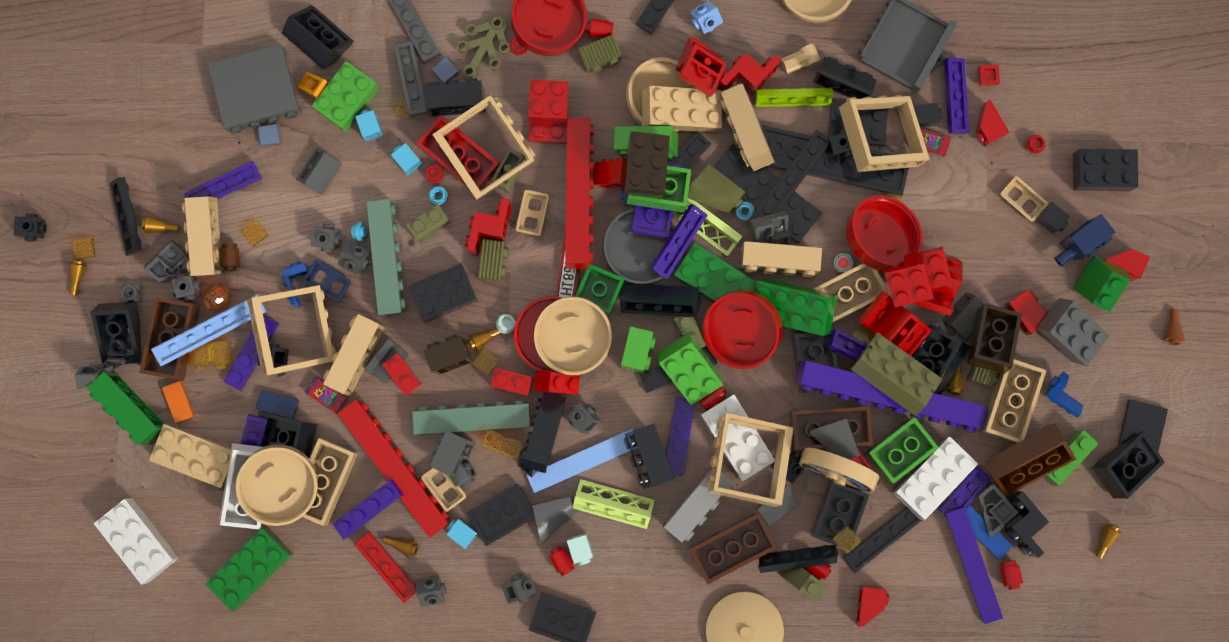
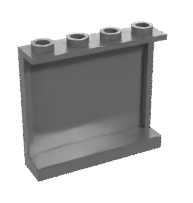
M887 0L885 5L888 8L885 12H880L876 19L879 24L876 28H871L867 35L869 38L867 45L863 43L859 49L858 54H860L858 61L918 93L957 23L952 20L947 23L907 0Z
M282 44L208 63L223 126L229 133H240L243 131L242 129L248 127L250 129L258 128L261 124L267 122L268 124H273L285 117L287 119L295 118L297 114L302 113L298 106L286 61V50Z

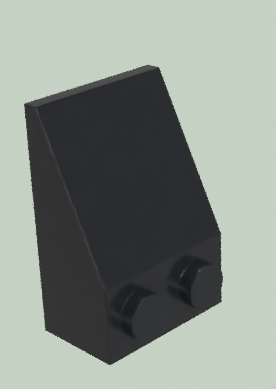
M136 301L98 304L90 313L102 364L107 358H125V364L140 363V318Z
M259 411L258 416L268 418L260 447L287 445L298 449L308 458L310 457L317 424Z
M1141 431L1104 455L1092 469L1112 498L1128 499L1165 461L1145 432Z

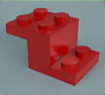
M691 37L687 41L675 70L680 72V79L711 97L714 95L727 63L721 60L722 55L694 37Z
M747 53L743 57L739 55L732 63L733 66L730 71L726 69L723 72L718 90L723 92L737 82L738 84L742 83L745 90L753 96L756 90H759L778 70L782 59L777 55L772 59L769 57L762 64L763 67H761Z
M530 79L528 108L529 142L567 144L568 81Z
M502 198L501 203H497V216L475 212L474 217L471 216L469 222L471 233L466 236L465 246L471 255H479L482 238L505 242L512 210L510 199Z
M943 246L904 255L903 266L885 270V276L895 307L934 299L933 288L953 284Z
M946 256L953 284L933 288L934 299L913 304L951 316L954 298L962 283L963 262L955 257Z
M883 290L858 320L876 335L878 332L910 356L932 331L903 306L895 307L892 297Z

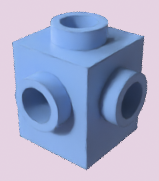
M710 1L698 5L690 12L693 18L691 20L693 27L696 30L699 29L704 34L711 32L715 27L723 23L717 7Z

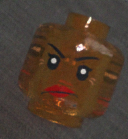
M215 283L203 292L205 299L202 302L208 310L212 308L218 312L231 303L230 297H232V294L224 284Z

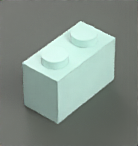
M587 533L568 538L567 543L574 564L579 563V566L590 563V558H593V551Z

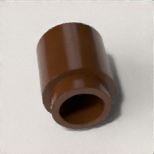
M221 244L220 268H224L226 272L236 271V268L240 267V253L237 244Z

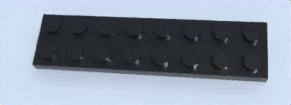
M762 125L761 129L775 163L768 166L787 170L812 136ZM830 143L807 175L903 196L909 168L858 172L854 157L834 156ZM869 149L872 157L893 155Z

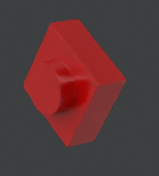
M980 65L978 67L979 86L1000 84L999 65Z

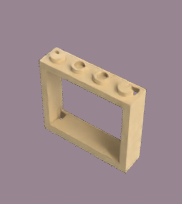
M491 95L432 134L476 200H479L535 162L533 157L536 156L530 146L526 148L522 141L525 139L520 131H515L511 126L514 122L508 113L504 115L500 110L503 107L497 97L493 99ZM488 106H491L526 160L480 190L444 136Z
M884 95L878 98L868 96L862 99L852 97L839 107L858 172L919 167L930 160L910 96L902 97V95L887 97ZM897 108L911 154L872 157L858 110Z
M320 285L247 299L262 376L332 362L336 350L331 344L332 331L327 324L328 311L324 308V292L320 289ZM312 293L324 357L274 368L260 302Z
M730 413L721 415L716 424L718 435L713 442L715 454L710 461L712 472L707 480L708 493L773 507L781 506L793 427ZM728 423L779 435L769 498L718 487Z

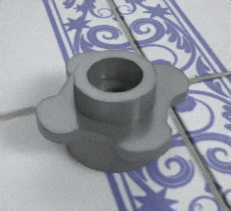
M122 285L121 300L123 302H139L141 299L139 296L140 285Z

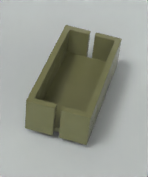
M878 332L867 344L851 368L853 372L915 416L927 405L942 381L941 377Z

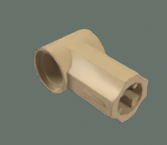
M814 44L804 46L798 52L781 58L782 68L786 74L804 67L811 68L821 62Z

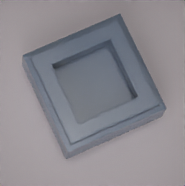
M446 57L432 69L444 84L459 73Z
M277 124L258 127L260 145L262 147L281 144Z

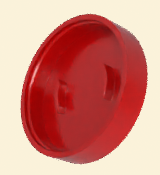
M514 0L511 11L512 30L517 40L529 51L542 56H557L570 51L582 38L587 23V10L583 0Z
M873 196L865 199L851 212L846 223V237L851 250L865 265L878 271L885 272L886 269L903 266L904 255L920 252L922 248L923 233L917 217L905 204L888 196Z
M736 290L723 295L711 305L703 322V336L709 351L721 363L736 369H751L762 365L775 353L782 339V321L776 307L766 297L754 291Z
M546 296L531 302L520 313L515 324L514 342L519 355L530 367L541 372L559 373L546 365L539 356L534 342L535 325L544 309L563 297Z

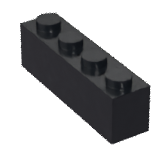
M623 283L619 298L621 313L697 317L701 302L700 288Z
M544 392L542 399L538 398L536 404L538 413L533 415L531 426L534 427L532 432L528 431L526 443L529 444L527 449L523 448L521 460H524L523 468L546 473L565 408L566 397Z

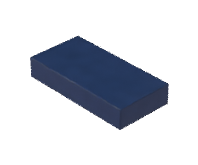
M261 390L256 409L294 419L299 400Z

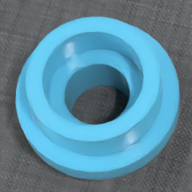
M436 186L430 190L429 199L434 205H442L447 201L448 193L443 187ZM437 193L442 194V197L440 199L435 198V195Z
M742 202L736 210L737 217L743 221L749 220L755 212L754 206L750 202ZM748 208L749 212L744 214L742 209Z
M357 222V224L352 225L351 234L353 239L363 241L367 236V227L363 222Z

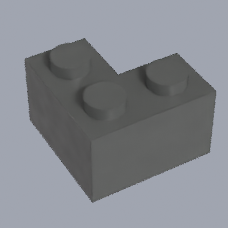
M446 431L445 434L443 433L438 441L440 445L430 458V467L455 477L463 459H469L476 442L456 433Z

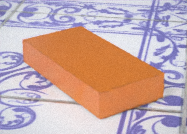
M182 381L162 388L175 424L195 417Z

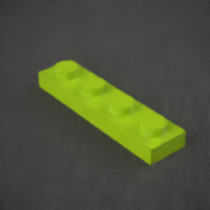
M833 88L756 90L755 105L756 107L831 106Z

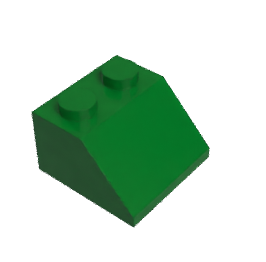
M1093 255L1074 285V289L1092 304L1110 312L1130 282V275L1128 271Z

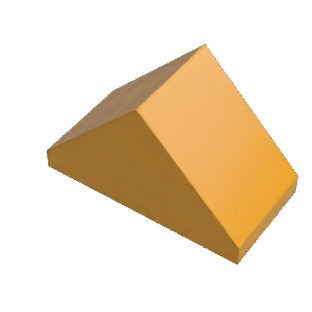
M307 72L297 88L317 99L329 83L325 79Z

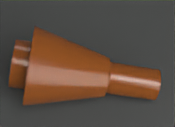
M1172 309L1170 310L1171 321L1169 322L1165 341L1169 342V345H1180L1181 342L1185 341L1179 322V310Z

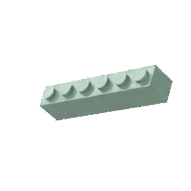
M390 199L366 201L378 315L381 317L404 314L403 309H406V300L402 298L401 292L404 290V281L400 279L402 262L398 260V253H400V243L396 241V234L399 233L397 222L394 223V215H397L396 205L392 204Z
M525 400L514 401V405H506V402H494V406H487V403H476L475 407L468 408L467 404L456 405V409H448L447 405L437 406V410H429V407H418V411H412L414 435L445 433L446 431L468 432L531 427L530 404H525Z

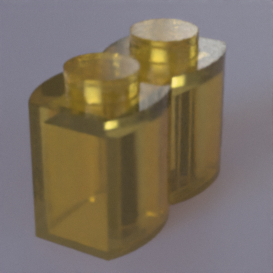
M229 341L207 342L189 352V366L195 367V370H207V366H214V369H226V365H232L231 342Z
M486 431L481 443L488 450L500 451L504 456L514 459L520 456L524 447L523 443L519 440L506 438L503 434L496 431Z

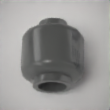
M463 460L456 476L449 477L454 486H461L463 488L475 481L476 472L469 460Z

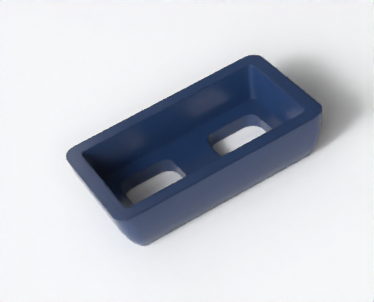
M318 260L313 262L303 278V282L311 287L320 285L324 295L336 302L341 301L351 285L350 279ZM320 270L328 275L323 284L314 281V277ZM335 280L344 284L339 294H335L330 290Z

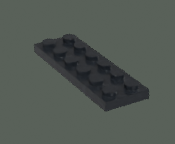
M733 143L714 166L715 169L745 191L741 199L750 202L755 210L779 180L764 167L753 171L751 166L747 167L740 149ZM795 191L779 211H786L788 214V231L791 234V238L797 243L802 240L822 214L821 211Z

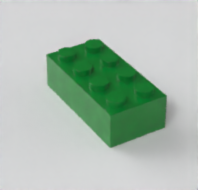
M694 243L673 278L687 287H699L700 295L712 303L732 291L749 290L755 292L757 283L696 243Z
M767 278L757 281L755 292L766 297L776 307L781 317L782 326L821 336L831 333L838 295Z
M103 372L87 387L91 392L89 394L90 397L104 406L102 408L104 412L117 420L116 424L118 427L126 430L130 434L129 438L135 444L152 445L158 439L164 423L117 373Z
M263 527L205 585L234 612L293 553L268 527Z

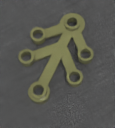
M496 14L491 16L487 23L477 26L469 24L466 27L468 36L474 37L477 33L488 31L486 37L468 42L464 40L457 42L456 47L460 53H465L469 49L479 47L471 63L462 69V75L465 80L477 78L478 72L476 68L486 51H488L490 58V68L493 71H498L501 68V63L497 59L492 41L497 34L500 43L498 47L499 52L503 55L510 52V46L506 42L503 32L507 27V22L502 15ZM500 21L501 24L499 26H495L494 22ZM470 28L475 29L474 33H469L468 30ZM461 44L466 45L464 49H459ZM507 46L508 49L506 51H502L501 47ZM493 62L499 63L497 67H492ZM468 69L473 70L472 74L470 75L466 74V71Z

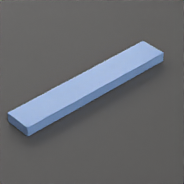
M247 300L152 348L151 351L159 365L163 366L251 320ZM260 302V303H261V308H262V313H265L266 310H265V308H264L262 302Z
M633 429L549 465L546 473L537 472L532 478L527 475L534 493L629 452L630 449L626 448L624 438H626L625 434L633 431Z

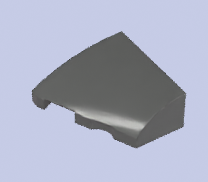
M786 211L750 220L754 242L791 245V234L788 231V214Z
M170 240L145 264L144 270L157 282L167 280V278L172 276L177 277L182 273L188 272L187 261H189V255L177 243Z
M107 358L102 365L81 366L75 374L77 389L89 386L103 372H111L125 364V358Z
M847 418L809 431L830 453L847 459L860 456Z
M991 483L978 495L988 534L990 537H993L1018 514V511L1010 504L994 483Z
M570 497L532 505L540 542L544 541L574 516Z

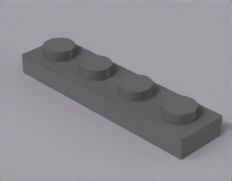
M389 0L424 64L441 55L410 0Z
M413 42L396 44L394 49L409 116L415 117L428 114L425 109L424 91Z

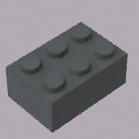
M1063 298L1057 300L1037 327L1072 362L1087 366L1109 337L1074 301Z

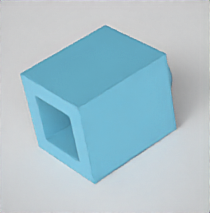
M363 110L359 113L360 115L355 116L365 141L383 136L374 110Z
M406 143L395 147L391 154L407 175H410L422 165V162Z
M461 518L457 521L453 520L447 527L449 530L447 536L464 549L469 546L478 534L473 527Z

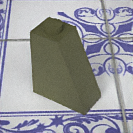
M709 164L690 185L688 199L729 213L733 208L737 210L744 201L741 198L745 191Z
M803 568L781 570L779 572L781 577L815 603L827 588L826 585Z

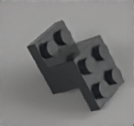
M1016 491L1008 497L1010 498V504L1016 510L1019 509L1014 518L1005 524L1004 528L1006 530L1004 533L1009 539H1014L1018 543L1017 548L1023 555L1027 554L1030 557L1039 558L1044 552L1031 537L1047 525L1049 521L1023 491Z

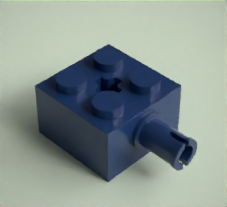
M1100 214L1088 220L1059 242L1065 250L1054 257L1059 266L1063 267L1071 259L1074 261L1079 258L1081 260L1086 257L1088 258L1097 252V248L1109 243L1112 240L1111 236L1116 232L1103 215Z

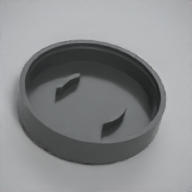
M634 208L619 214L609 225L603 240V253L607 265L615 275L625 278V281L628 283L651 284L662 279L650 267L668 239L630 232ZM672 222L669 237L675 229V226Z

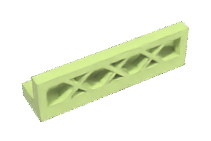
M687 199L686 210L690 204H694L708 215L704 220L708 224L704 225L703 222L700 227L702 232L698 230L696 234L728 257L743 236L696 201ZM673 211V217L680 221L684 214L678 215ZM713 227L716 229L717 237L709 238L706 236L704 228ZM728 238L733 244L726 251L720 246V239Z
M580 479L572 508L647 529L655 500ZM582 487L591 489L592 493L581 492ZM607 493L611 498L605 499L600 494ZM619 499H628L630 503L623 504ZM638 504H647L649 508L648 510L641 509Z

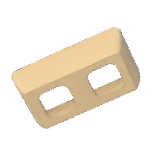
M1015 176L1000 194L1002 198L1029 221H1034L1048 205L1046 200L1018 176ZM1013 187H1016L1021 192V196L1017 201H1013L1008 196ZM1027 200H1031L1036 205V208L1030 214L1022 208Z
M531 190L524 191L516 225L517 232L536 236L541 235L549 200L548 194ZM531 199L542 202L539 211L528 208ZM527 217L538 220L536 229L524 227Z
M432 468L421 479L442 508L448 512L463 501L466 495L460 486H454L450 477L444 473L446 481L442 485L436 486L432 481V477L440 471ZM452 487L458 496L451 502H448L443 493Z

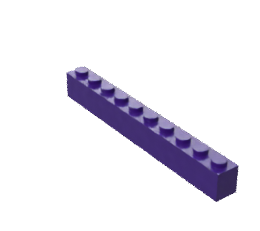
M800 361L795 384L801 385L803 390L812 391L814 388L820 390L819 394L831 396V393L838 394L837 398L849 401V398H854L856 403L867 405L868 402L874 403L875 408L885 410L886 407L893 408L892 412L904 414V411L909 412L856 373L810 361ZM933 393L927 405L916 416L910 413V416L922 419V416H925L931 422L940 423L941 420L945 421L947 426L957 428L958 425L964 426L963 430L975 432L976 429H983L988 407Z

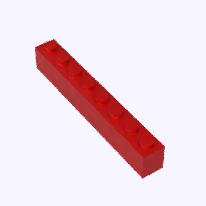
M567 118L566 269H589V263H593V251H589V244H593V232H589V226H593V214H590V208H593V196H590V190L594 189V178H590V172H594V160H590V154H594V142H590V136H594V125H590V118Z
M354 400L337 414L387 481L394 480L404 494L400 497L402 502L429 538L433 537L450 524L448 520L450 518L449 514L444 509L441 510L438 507L437 503L439 502L432 493L429 495L425 489L427 487L421 478L418 479L415 476L414 472L416 470L410 462L406 463L402 458L404 456L403 452L399 447L395 448L392 445L391 441L393 439L387 431L383 432L379 427L381 423L377 417L370 415L368 412L370 408L365 401Z

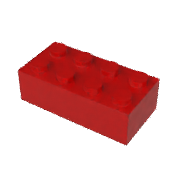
M440 115L416 145L468 188L432 135L450 123ZM455 128L445 135L444 138L475 184L482 190L493 175H495L500 163L458 128Z

